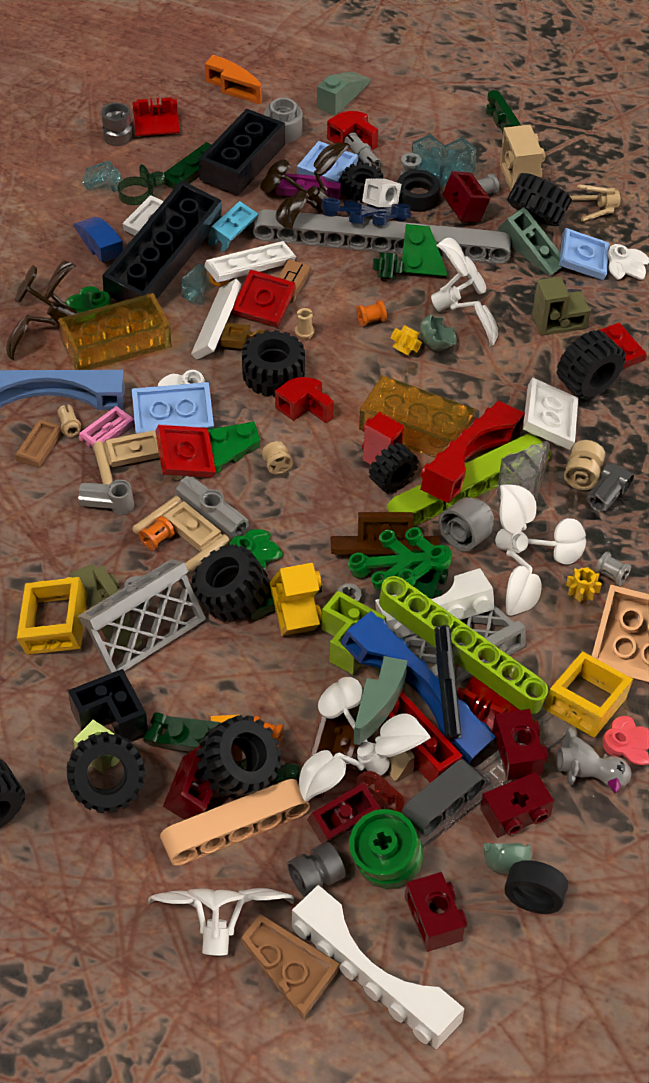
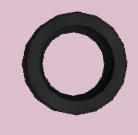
M410 170L399 176L397 183L401 184L399 204L409 205L412 211H425L433 208L438 203L440 181L434 174L425 170ZM421 187L429 192L416 194L409 192L407 189Z
M522 860L514 863L509 870L504 887L505 895L513 904L526 911L538 914H552L558 912L563 907L568 889V880L562 872L551 865L534 860Z

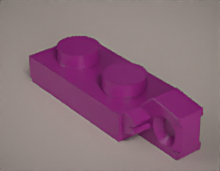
M285 173V175L306 190L311 186L320 187L315 176ZM320 176L323 184L328 188L326 193L331 198L339 200L341 196V183L325 180V177ZM281 179L276 187V195L293 196L300 191L285 179Z

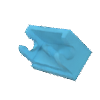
M239 201L211 226L208 244L213 247L219 240L222 243L221 251L224 252L229 247V243L245 228L249 229L254 225L258 213Z

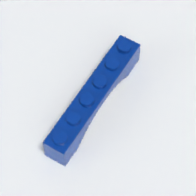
M370 611L347 630L341 644L360 664L379 669L382 667L384 656L408 660L405 682L426 702L436 719L439 731L445 736L438 678L429 670L426 662L418 658L408 648L406 642L398 638L388 628V625L382 618L377 617ZM458 699L461 738L448 741L462 754V759L470 764L488 748L496 736L491 732L486 723L480 721L470 711L469 706L464 701Z

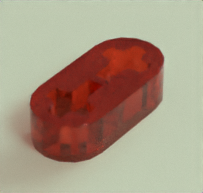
M366 771L357 777L356 786L363 782L368 786L375 785L374 790L370 787L368 789L380 810L385 809V802L388 805L394 803L396 804L395 809L392 807L387 809L402 813L404 808L403 797L379 774Z

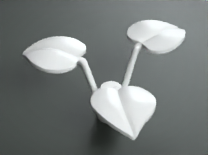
M446 238L436 246L446 253L458 273L444 287L440 288V291L431 295L433 305L439 312L450 307L452 310H455L457 308L475 306V310L488 336L489 347L495 344L498 337V326L486 305L482 306L479 301L458 303V300L461 299L459 291L473 284L478 294L485 293L486 284L484 279L477 271L473 261L468 256L465 257L456 240ZM461 276H468L469 280L457 288L455 286L451 287Z
M504 484L500 485V521L504 529L497 533L495 542L498 549L507 551V556L513 557L522 565L517 566L513 570L508 581L506 615L512 616L534 607L541 595V580L539 576L531 574L532 567L516 553L524 551L528 544L555 546L554 559L561 564H572L582 556L585 550L586 534L580 522L567 518L560 521L554 532L555 541L528 539L521 531L526 530V523L531 522L535 518V498L523 487Z
M344 677L329 686L318 702V709L323 717L332 719L344 713L354 729L356 722L348 709L354 708L361 703L363 687L360 682L352 677ZM399 714L382 725L380 729L381 736L375 738L376 744L368 742L366 739L357 750L358 761L342 753H337L333 756L328 750L320 751L310 757L302 767L299 777V788L302 798L308 802L314 796L326 792L339 783L346 771L344 761L357 766L360 771L365 768L373 777L380 776L390 766V761L387 757L401 754L430 739V735L415 717L409 714Z
M268 888L241 890L239 893L230 890L191 889L188 891H170L152 895L148 898V904L160 901L171 904L188 903L194 906L199 917L200 933L203 934L202 953L207 955H227L229 935H234V927L245 902L283 898L293 904L294 897L290 894ZM238 900L230 923L226 926L227 921L219 919V907L225 903ZM202 903L213 910L212 919L207 920V925Z

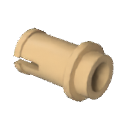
M302 308L297 311L295 334L301 340H308L314 334V327L312 326L313 314L308 308Z
M63 405L57 411L61 421V431L68 437H75L80 433L81 423L76 419L73 407L67 405V412L65 405Z

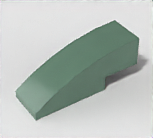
M384 656L379 680L366 678L354 727L353 744L360 745L369 738L393 710L406 679L408 660Z

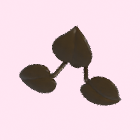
M348 143L330 144L316 158L314 162V167L316 168L314 175L320 187L311 186L306 190L285 175L290 168V163L285 159L275 162L270 167L260 184V189L263 192L268 193L274 190L279 185L281 179H285L300 190L293 197L286 198L277 209L275 216L280 225L292 230L294 221L305 202L320 213H323L321 209L322 199L331 197L326 193L328 188L323 184L320 176L331 169L350 146Z
M66 260L60 262L49 281L45 297L30 287L37 275V267L33 265L28 270L25 280L22 281L18 288L15 302L20 303L28 291L50 306L47 311L50 319L27 315L17 323L6 345V352L11 360L15 361L16 347L30 321L50 323L54 326L57 322L67 328L72 325L77 315V310L67 306L53 292L67 273L76 267L75 264ZM51 297V298H53L55 301L51 302V301L48 300V299Z

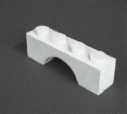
M480 568L454 576V583L451 589L444 595L431 599L459 620L494 610L493 588ZM379 599L375 600L376 611L386 616L388 628L398 638L415 634L380 607Z

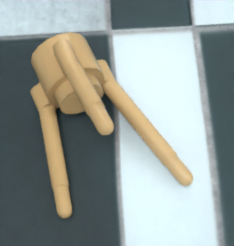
M578 184V189L599 192V194L570 196L572 201L597 200L598 206L603 208L601 211L582 217V222L605 214H613L614 209L620 206V193L615 188Z

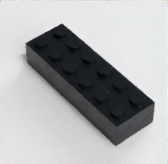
M181 180L102 275L103 291L109 293L111 298L145 315L210 234L211 226L221 218L222 200Z

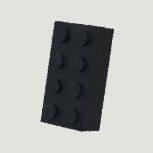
M246 108L199 157V179L239 195L285 146V123Z

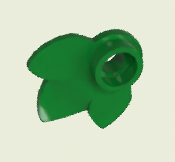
M94 286L81 288L80 294H74L65 301L67 306L77 310L73 323L87 321L96 314L106 312L111 306L109 293L99 291Z
M262 529L249 530L245 536H235L229 544V547L230 545L246 547L247 550L253 553L265 571L266 562L275 561L283 557L281 548L273 541H269L271 533Z

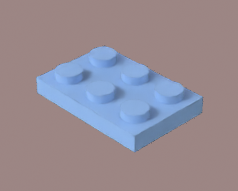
M209 382L132 389L136 434L153 431L157 428L158 424L214 428Z

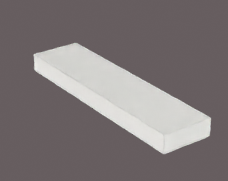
M284 241L206 260L204 267L216 282H221L248 275L250 269L260 272L283 266L287 263L288 259L295 261L296 256Z
M237 279L219 288L191 353L196 360L214 352L242 287V284Z

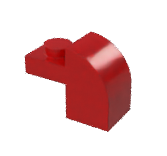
M345 111L327 121V139L331 142L345 143L346 137L353 142L354 140L349 134L356 133L372 150L378 147V128L368 123L367 114L359 111Z
M298 377L289 380L275 390V408L292 421H295L307 411L326 424L333 419L334 401L329 395L322 393L321 381L310 377Z

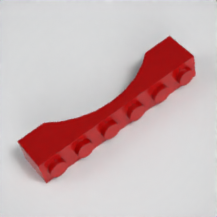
M497 401L491 408L488 407L479 419L476 418L467 430L464 429L455 441L452 440L443 452H438L430 464H425L420 474V478H422L420 490L449 503L461 492L466 473L464 463L466 459L483 449L503 446L513 441L520 435L525 412L501 401Z

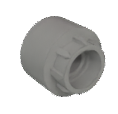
M289 98L273 100L265 109L264 115L285 123V143L296 141L302 135V109L295 101Z
M468 497L457 501L442 512L439 517V526L444 538L451 546L464 552L470 551L489 537L494 524V516L490 507L480 499Z

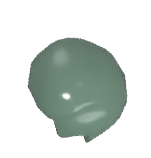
M431 314L423 318L420 325V334L425 345L432 351H442L455 345L456 335L452 327H444L442 325L443 318L434 317Z
M483 843L484 858L487 866L499 874L508 875L514 863L522 860H531L532 858L530 844L524 846L522 843Z

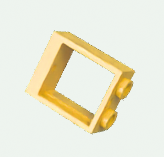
M79 577L25 583L17 640L26 655L81 649L84 626H82L78 615L86 611L88 593ZM69 599L65 624L35 627L38 603Z
M582 651L550 688L544 710L595 738L626 700L633 678ZM579 676L611 695L599 707L568 690L567 687Z

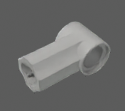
M115 480L110 484L81 483L80 506L111 508L118 515H126L135 507L131 485L126 480Z

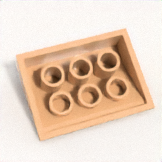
M610 585L592 657L633 679L648 683L649 594Z

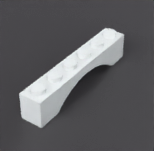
M319 885L292 909V928L295 933L302 939L308 938L316 945L317 950L340 963L339 968L348 979H355L360 983L365 993L372 1000L382 1002L396 1021L400 1023L404 1021L413 1029V1033L419 1041L424 1044L429 1043L437 1049L462 1023L464 1008L440 987L422 986L403 981L373 964L360 951L352 939L344 920L342 904Z

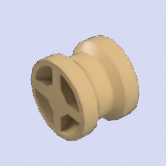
M275 441L263 448L262 457L267 462V468L270 473L282 474L292 467L293 460L290 454H288L285 443Z

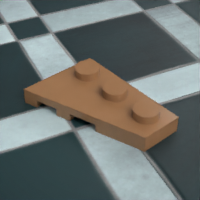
M259 914L241 938L242 945L303 1020L340 970V963L262 914Z

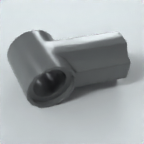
M609 462L602 471L598 483L587 495L586 501L591 505L592 509L598 512L607 511L620 493L625 494L634 479V473Z

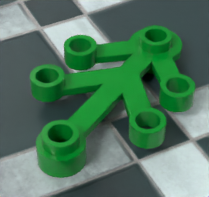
M413 527L405 533L408 544L417 546L424 552L413 553L397 540L394 531L385 530L379 535V540L384 548H389L397 555L367 557L363 553H354L349 558L348 567L352 576L362 578L367 576L372 568L393 566L386 572L378 571L371 576V582L376 590H381L383 581L391 576L400 577L413 586L416 580L429 570L442 571L448 568L451 564L452 552L445 545H432L423 537L419 528ZM413 564H419V565H418L415 569H413V570L408 569V568L411 567Z

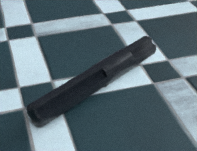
M447 625L437 626L434 629L437 652L436 661L445 737L448 740L461 738V726L451 631Z

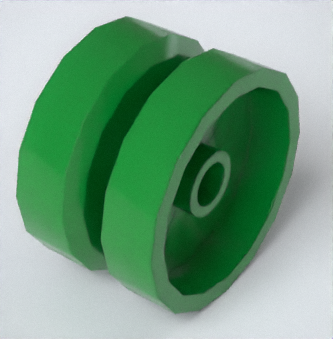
M390 809L374 810L362 816L353 827L349 838L351 856L363 878L373 886L383 889L399 888L405 885L406 882L412 881L420 872L424 860L423 846L413 824L401 812Z

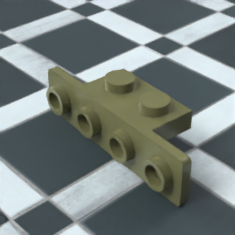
M90 564L69 573V577H79L88 593L86 604L88 609L119 591V585L113 574L109 575L103 565L96 568L94 564ZM128 611L125 613L122 625L133 628ZM107 624L101 628V631L107 641L110 642L114 626ZM121 628L116 645L127 647L132 631ZM139 635L137 636L134 649L142 645ZM118 648L114 649V652L118 656L126 652L125 650H121Z

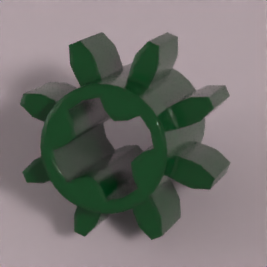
M381 252L379 259L373 258L372 270L378 271L377 277L395 279L396 273H402L403 262L397 260L398 254Z

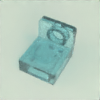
M108 160L86 168L83 185L89 190L94 187H101L107 183L111 190L116 192L119 189L121 174Z
M198 263L181 279L182 297L189 302L202 306L204 304V289L207 286L208 279L207 269L204 265Z

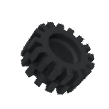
M358 162L357 166L354 163L351 164L350 168L346 167L342 173L343 195H346L348 200L352 198V201L360 200V203H364L362 199L366 179H383V172L381 173L380 168L376 169L374 164L371 167L366 162L365 165H362L361 162Z
M398 442L394 446L392 444L389 445L388 450L384 448L381 451L382 454L375 457L377 461L372 462V469H369V478L388 494L396 492L397 488L399 490L402 489L404 483L407 485L410 482L408 479L410 477L413 478L415 475L413 471L418 469L417 464H419L418 457L404 444H399Z

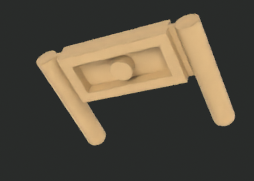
M155 430L108 439L106 442L98 441L93 444L103 484L113 482L109 466L116 467L160 458ZM172 475L174 480H180L183 477Z
M174 496L133 526V532L138 535L141 529H147L154 524L157 517L163 516L167 518L174 527V531L200 551L185 563L188 569L186 575L201 565V560L204 557L207 558L211 551H218L220 547L230 544V539L225 534L222 535L218 528L186 502H182L178 496Z

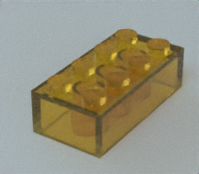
M154 293L58 319L61 341L75 370H91L172 347L170 324Z
M382 375L360 407L359 430L363 431V426L369 418H373L378 412H382L383 415L386 414L387 417H391V420L395 419V422L404 424L403 444L407 448L435 458L438 452H443L452 440L455 441L464 429L467 430L475 420L476 409Z

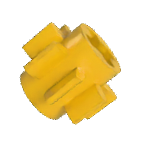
M405 325L401 330L395 328L390 339L395 341L392 347L408 356L411 350L418 352L423 342L418 340L419 332Z
M588 567L575 568L573 576L567 577L566 586L570 587L568 595H573L579 602L589 599L593 601L595 593H600L602 583L598 582L599 573H595Z

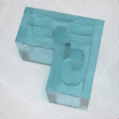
M431 134L412 142V153L418 154L421 157L419 170H425L434 174L440 181V187L447 184L452 171L468 173L475 171L477 148L463 137L447 145H443Z

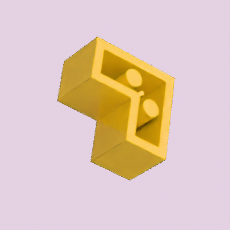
M313 563L280 568L270 581L282 637L314 631L320 625L319 621L322 620L321 609L319 605H315L314 596L319 591V587H321V577L319 571H315Z

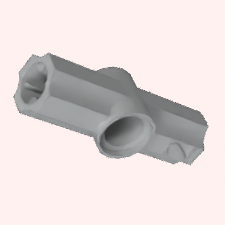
M186 476L180 481L176 488V495L198 511L200 515L213 525H216L231 538L242 536L249 526V520L226 503L220 491L209 490L194 477Z

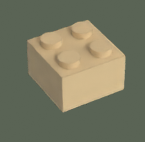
M531 125L505 127L503 131L500 166L511 191L520 173H529L542 178L541 164L545 161V152L543 148H540L538 135L534 134Z

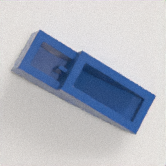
M92 217L74 223V228L92 255L96 254L101 262L117 258L123 251L121 238L103 219Z

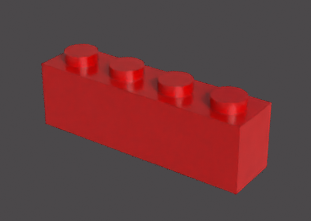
M401 692L393 710L379 728L381 729L386 721L399 714H409L417 719L430 735V739L410 750L415 755L414 766L431 783L454 763L461 760L462 754L417 706Z

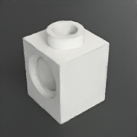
M366 179L362 202L376 207H391L392 204H398L401 184L388 179Z

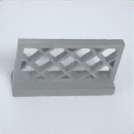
M170 559L78 615L82 626L87 627L109 674L121 669L127 670L206 620L186 576L188 569L184 562ZM180 581L183 587L179 599L169 596L172 584ZM154 595L161 597L157 613L146 611L148 600ZM168 599L178 602L174 618L163 616ZM185 604L191 606L195 617L187 622L180 621ZM130 610L138 612L133 628L122 625L125 613ZM144 614L155 616L150 633L140 630ZM161 619L172 621L170 631L165 636L157 635ZM107 624L114 626L110 642L102 641L98 630ZM121 628L132 631L127 647L116 645ZM138 633L149 636L146 648L141 651L134 649ZM115 648L126 651L123 662L117 666H114L111 660Z
M495 605L494 610L489 611V616L475 615L460 620L467 622V626L470 628L472 623L487 624L486 630H473L508 655L526 647V627L519 620L515 623L512 622ZM491 625H503L505 627L500 631H490ZM417 634L403 638L408 647L411 645L421 646L420 653H414L418 658L425 662L437 663L436 655L424 654L426 647H435ZM457 643L458 645L466 646L463 643ZM481 660L484 663H490L487 660ZM455 663L456 684L473 676ZM437 665L429 668L438 678Z

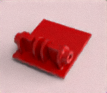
M172 97L161 98V105H159V98H157V105H153L152 98H150L149 106L148 99H137V101L132 102L135 136L180 133L177 99H172Z
M474 676L464 689L459 687L457 690L458 699L464 701L469 706L470 711L480 721L489 726L492 733L495 714L519 710Z

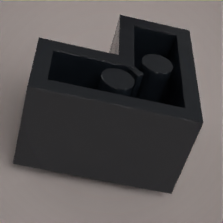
M123 669L68 690L71 711L81 731L92 720L101 725L110 721L115 733L128 740L144 735L148 731L146 712Z

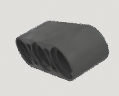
M461 759L409 800L404 806L402 814L411 821L421 834L427 836L472 800L482 790L486 779L465 760Z

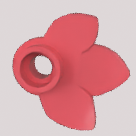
M630 716L618 717L613 720L611 729L606 731L603 736V748L609 755L624 756L629 762L636 765H648L649 755L646 750L649 749V729L642 726L636 727L633 718Z

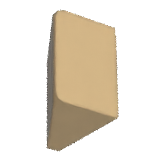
M411 750L387 757L390 761L387 773L395 782L413 773L415 755Z

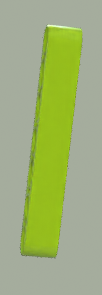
M528 433L465 463L466 473L461 492L449 503L420 490V484L390 500L386 507L387 512H413V527L418 526L440 515L462 498H476L542 466L549 460L552 452L538 436Z
M391 576L383 581L379 604L385 612L435 648L434 626H449L456 664L519 710L530 709L531 714H536L542 709L548 693V687L541 678L402 578ZM457 643H463V644H465L466 646H461V645H458ZM481 660H487L490 663H484ZM507 676L512 678L513 680H507L504 677ZM528 694H534L537 698L530 697Z

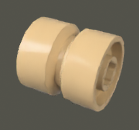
M590 440L578 441L573 445L564 472V479L568 485L578 490L594 488L598 483L605 459V451L602 446Z

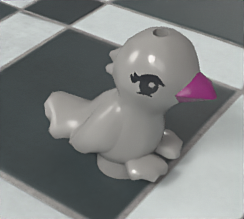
M571 726L567 728L566 735L562 740L563 747H559L557 752V767L559 771L568 772L567 782L569 785H573L576 777H594L609 786L615 794L620 791V788L629 783L631 769L625 760L617 756H608L607 754H603V758L599 757L589 744L577 737L576 727Z

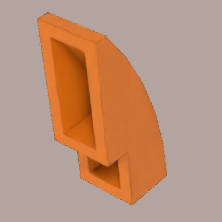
M212 55L205 63L206 82L221 86V93L257 104L262 103V84L247 70L216 55Z

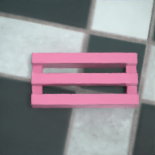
M115 406L79 433V440L82 442L86 441V445L92 447L95 442H106L108 439L118 438L135 425L134 418Z

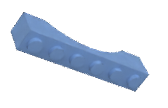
M0 370V408L19 399L51 395L77 399L97 410H111L115 406L124 410L125 383L123 370Z

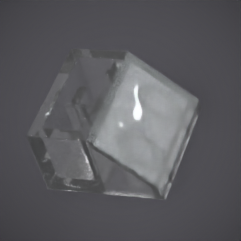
M548 441L531 445L525 450L509 454L501 459L497 495L500 499V485H517L527 489L534 496L537 504L545 477L550 448Z

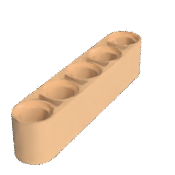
M288 779L173 824L162 831L160 839L171 863L175 866L183 865L296 820L309 811L310 804L302 798L297 780Z

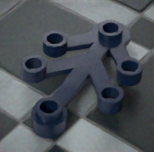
M323 198L321 204L324 215L336 216L338 211L350 212L349 222L357 224L363 223V217L373 216L372 223L375 225H386L387 219L391 218L395 221L403 222L412 216L410 206L405 204H392L390 208L376 207L370 204L363 205L355 201H344V206H340L341 201L334 198Z

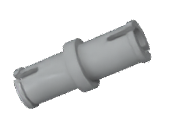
M356 133L349 134L354 140L353 142L348 137L345 138V143H348L354 154L358 155L359 161H362L364 164L365 162L369 163L370 167L373 165V162L378 167L381 166V160L375 156L371 147L364 143Z

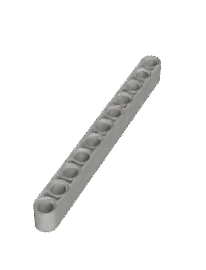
M268 209L258 212L253 231L254 236L261 241H284V243L403 254L406 224L430 226L436 244L446 238H453L461 247L465 257L468 256L472 261L505 263L509 260L511 252L510 235L500 231L387 221L386 225H375L372 223L373 219H363V223L357 224L349 222V217L299 213L294 221L292 230L280 225L276 220L277 210ZM438 247L441 258L449 259L446 253Z

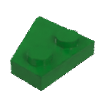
M406 224L402 254V273L447 277V271L430 226Z
M255 422L208 429L216 473L221 472L222 466L231 460L235 463L242 459L245 454L260 448V438Z

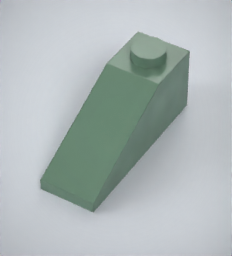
M353 71L329 75L317 86V108L336 116L371 82V79Z
M523 207L507 218L498 229V231L510 235L511 247L549 277L562 268V266H559V250L526 208Z

